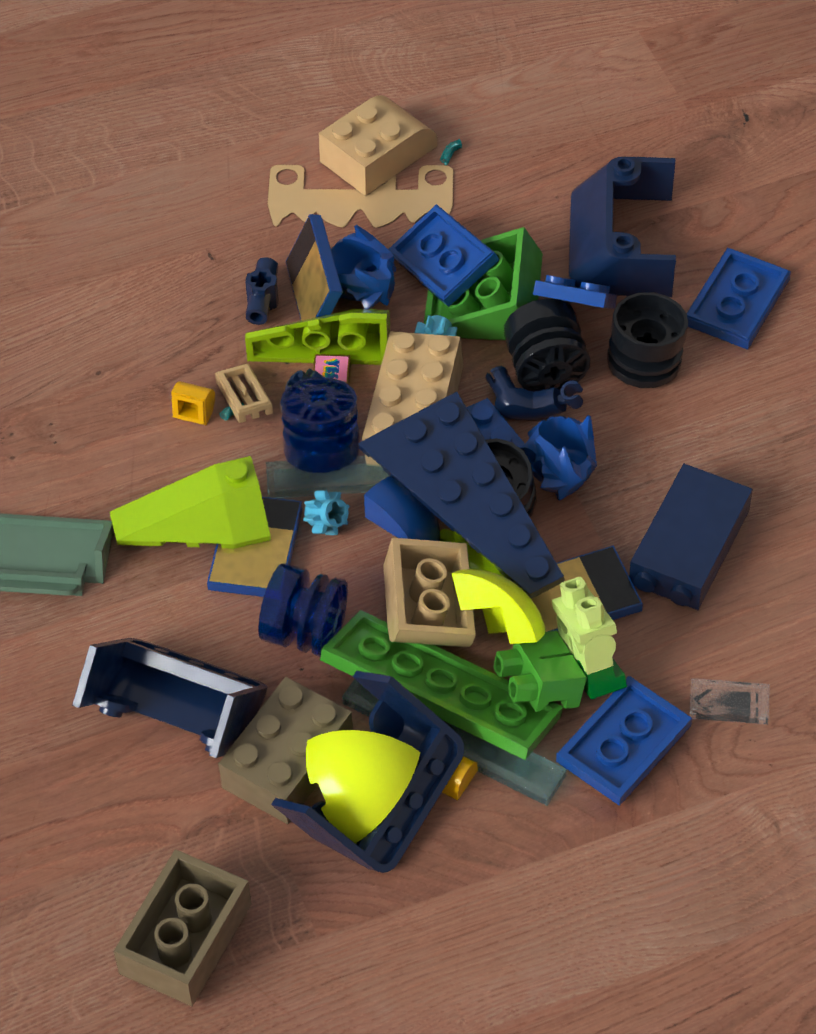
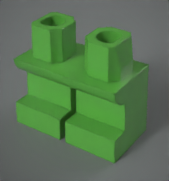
M557 630L545 632L538 642L513 644V649L496 652L493 665L494 670L499 678L512 676L509 679L508 692L514 703L529 701L535 712L543 710L549 702L560 701L565 709L580 706L587 677L573 655H570V650Z

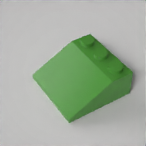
M525 227L480 240L494 251L500 260L449 307L428 290L424 324H426L429 315H440L447 318L451 322L452 327L458 328L456 336L461 338L505 340L504 324L508 317L519 307L539 299V296L533 295L535 281H540L543 253Z

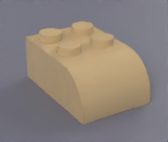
M383 95L370 98L319 132L320 162L365 196L438 146L437 135L432 129Z
M405 538L391 539L383 565L387 627L391 642L470 647L476 636L473 609L460 610L451 574L458 570L469 569L467 543Z

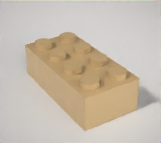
M390 331L362 441L458 391L464 366L460 336ZM365 454L367 467L383 468L374 459Z

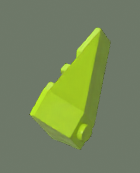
M352 309L248 332L245 334L247 361L314 363L315 354L350 355L351 364L381 365L390 334V310Z
M251 456L214 464L110 511L117 545L163 546L166 542L186 543L187 547L199 548L200 543L221 544L222 548L236 549L271 540L261 490Z

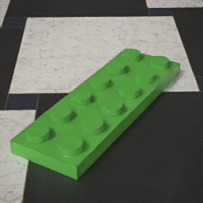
M362 610L321 651L320 661L351 676L356 671L392 676L441 720L524 760L529 757L561 717L563 706L555 702H549L543 710L535 712L529 701L514 703L508 692L509 680L502 677L499 678L496 674L440 647L428 644L391 642L388 635L387 622Z

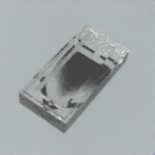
M691 678L689 716L692 719L768 725L770 684Z

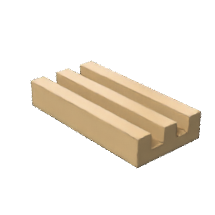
M249 363L215 373L216 383L239 423L246 421L245 415L250 414L252 419L259 418V411L264 410L266 415L273 414L272 403ZM243 374L257 398V402L252 401L238 375ZM227 378H230L233 386L235 387L237 393L239 394L241 400L244 403L243 406L240 403L231 385L229 384Z

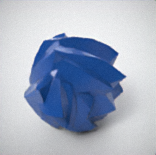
M355 225L356 233L345 236L331 248L343 291L340 298L361 301L364 309H371L379 302L388 306L395 286L394 273L396 272V267L394 265V256L373 235Z
M587 415L583 422L565 416H551L547 420H542L527 432L529 440L521 447L531 463L533 476L542 483L540 488L545 491L554 492L558 500H562L564 497L577 491L590 478L591 473L597 467L593 426L590 415Z

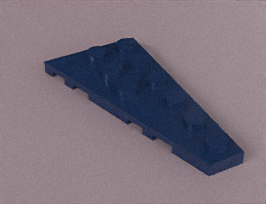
M458 392L357 443L359 449L364 454L374 459L383 467V470L388 475L398 480L411 492L412 496L451 530L456 531L476 552L486 557L497 567L500 573L518 585L531 599L565 581L564 575Z

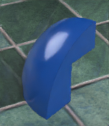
M389 476L381 480L364 494L365 518L395 537L440 541V527L437 517L412 496L411 492L395 478L393 479Z

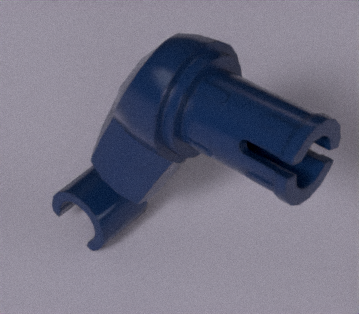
M498 366L490 370L495 379L492 378L490 373H487L485 377L496 396L495 408L508 419L540 421L565 412L567 404L573 409H578L583 405L581 396L574 395L583 391V388L576 381L566 382L562 386L561 391L554 387L532 392L523 388H516L504 366Z

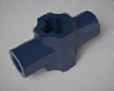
M260 258L257 261L255 271L248 273L246 276L245 284L248 303L246 320L252 324L262 325L266 323L269 311L278 306V263L272 258Z

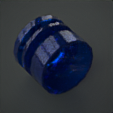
M315 377L301 380L289 386L282 394L280 409L282 413L281 422L284 427L282 434L284 454L287 461L295 468L309 473H328L338 471L350 465L358 457L359 446L357 443L360 442L357 424L358 399L351 386L337 379Z
M286 563L278 565L268 583L259 615V638L264 642L287 647L297 635V648L300 652L307 653L312 648V653L315 656L321 657L322 648L342 629L346 614L348 583L345 579L337 577L330 581L326 574L321 573L316 576L310 586V573L307 569Z

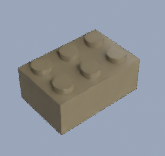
M285 676L218 763L222 788L280 821L289 824L291 820L271 805L275 798L304 804L318 785L317 783L310 784L307 774V740L332 731L353 730L352 712Z
M175 849L113 951L119 974L193 1007L252 904L248 880Z

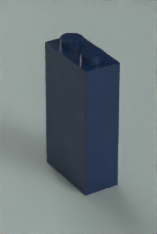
M683 463L630 562L629 577L633 585L643 592H652L670 599L677 605L699 610L749 513L753 489Z

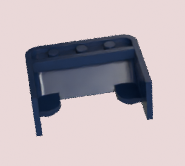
M617 157L574 188L571 193L568 279L576 280L575 287L580 288L581 282L610 286L609 293L617 296L654 292L672 298L676 255L641 254V244L637 237L629 233L613 232V199L672 201L675 158Z
M123 638L89 646L72 706L81 708L95 704L100 706L99 711L101 713L118 718L122 717L123 713L135 711L200 735L199 740L206 744L205 750L209 752V756L218 758L228 752L258 713L268 686L255 679L148 641L136 638Z
M356 671L353 678L378 699L369 717L371 732L398 739L420 752L415 772L402 797L387 817L371 833L356 844L326 819L321 810L326 801L317 802L310 807L275 798L271 805L318 842L370 870L385 873L397 866L455 772L464 755V744L458 733L392 676Z

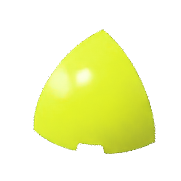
M462 569L451 573L460 610L482 609L488 634L507 632L510 644L534 643L544 636L546 628L538 608L532 599L511 580L496 573L478 569Z
M360 730L332 731L307 740V774L310 784H319L326 804L321 808L326 819L355 844L362 840L387 817L402 797L415 772L420 752L393 737Z

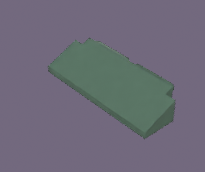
M0 514V591L82 596L85 582L103 584L114 532L112 521Z

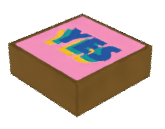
M315 354L313 371L316 370L328 379L324 388L327 390L348 391L351 365L350 355Z

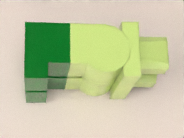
M582 577L562 582L560 584L561 597L552 599V606L557 614L558 633L570 650V655H573L587 677L584 691L590 699H594L626 688L625 673L612 658L616 650V642L612 635L617 633L616 623L605 611L598 597H595L588 589L587 583Z

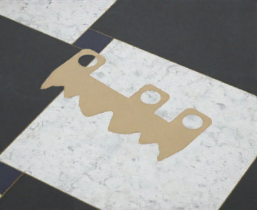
M275 165L270 169L268 208L275 227L280 225L282 218L287 217L290 213L296 214L303 222H306L309 214L316 212L326 222L343 228L357 210H362L372 226L377 228L393 222L402 213L406 214L411 223H415L436 204L448 214H450L453 206V169L446 165L422 166L419 169L418 190H396L395 175L387 183L379 186L366 196L357 189H303L305 170L300 165ZM289 169L295 171L298 178L292 184L283 185L277 181L276 175L282 170ZM440 170L446 174L447 179L441 185H431L426 182L425 175L429 171Z

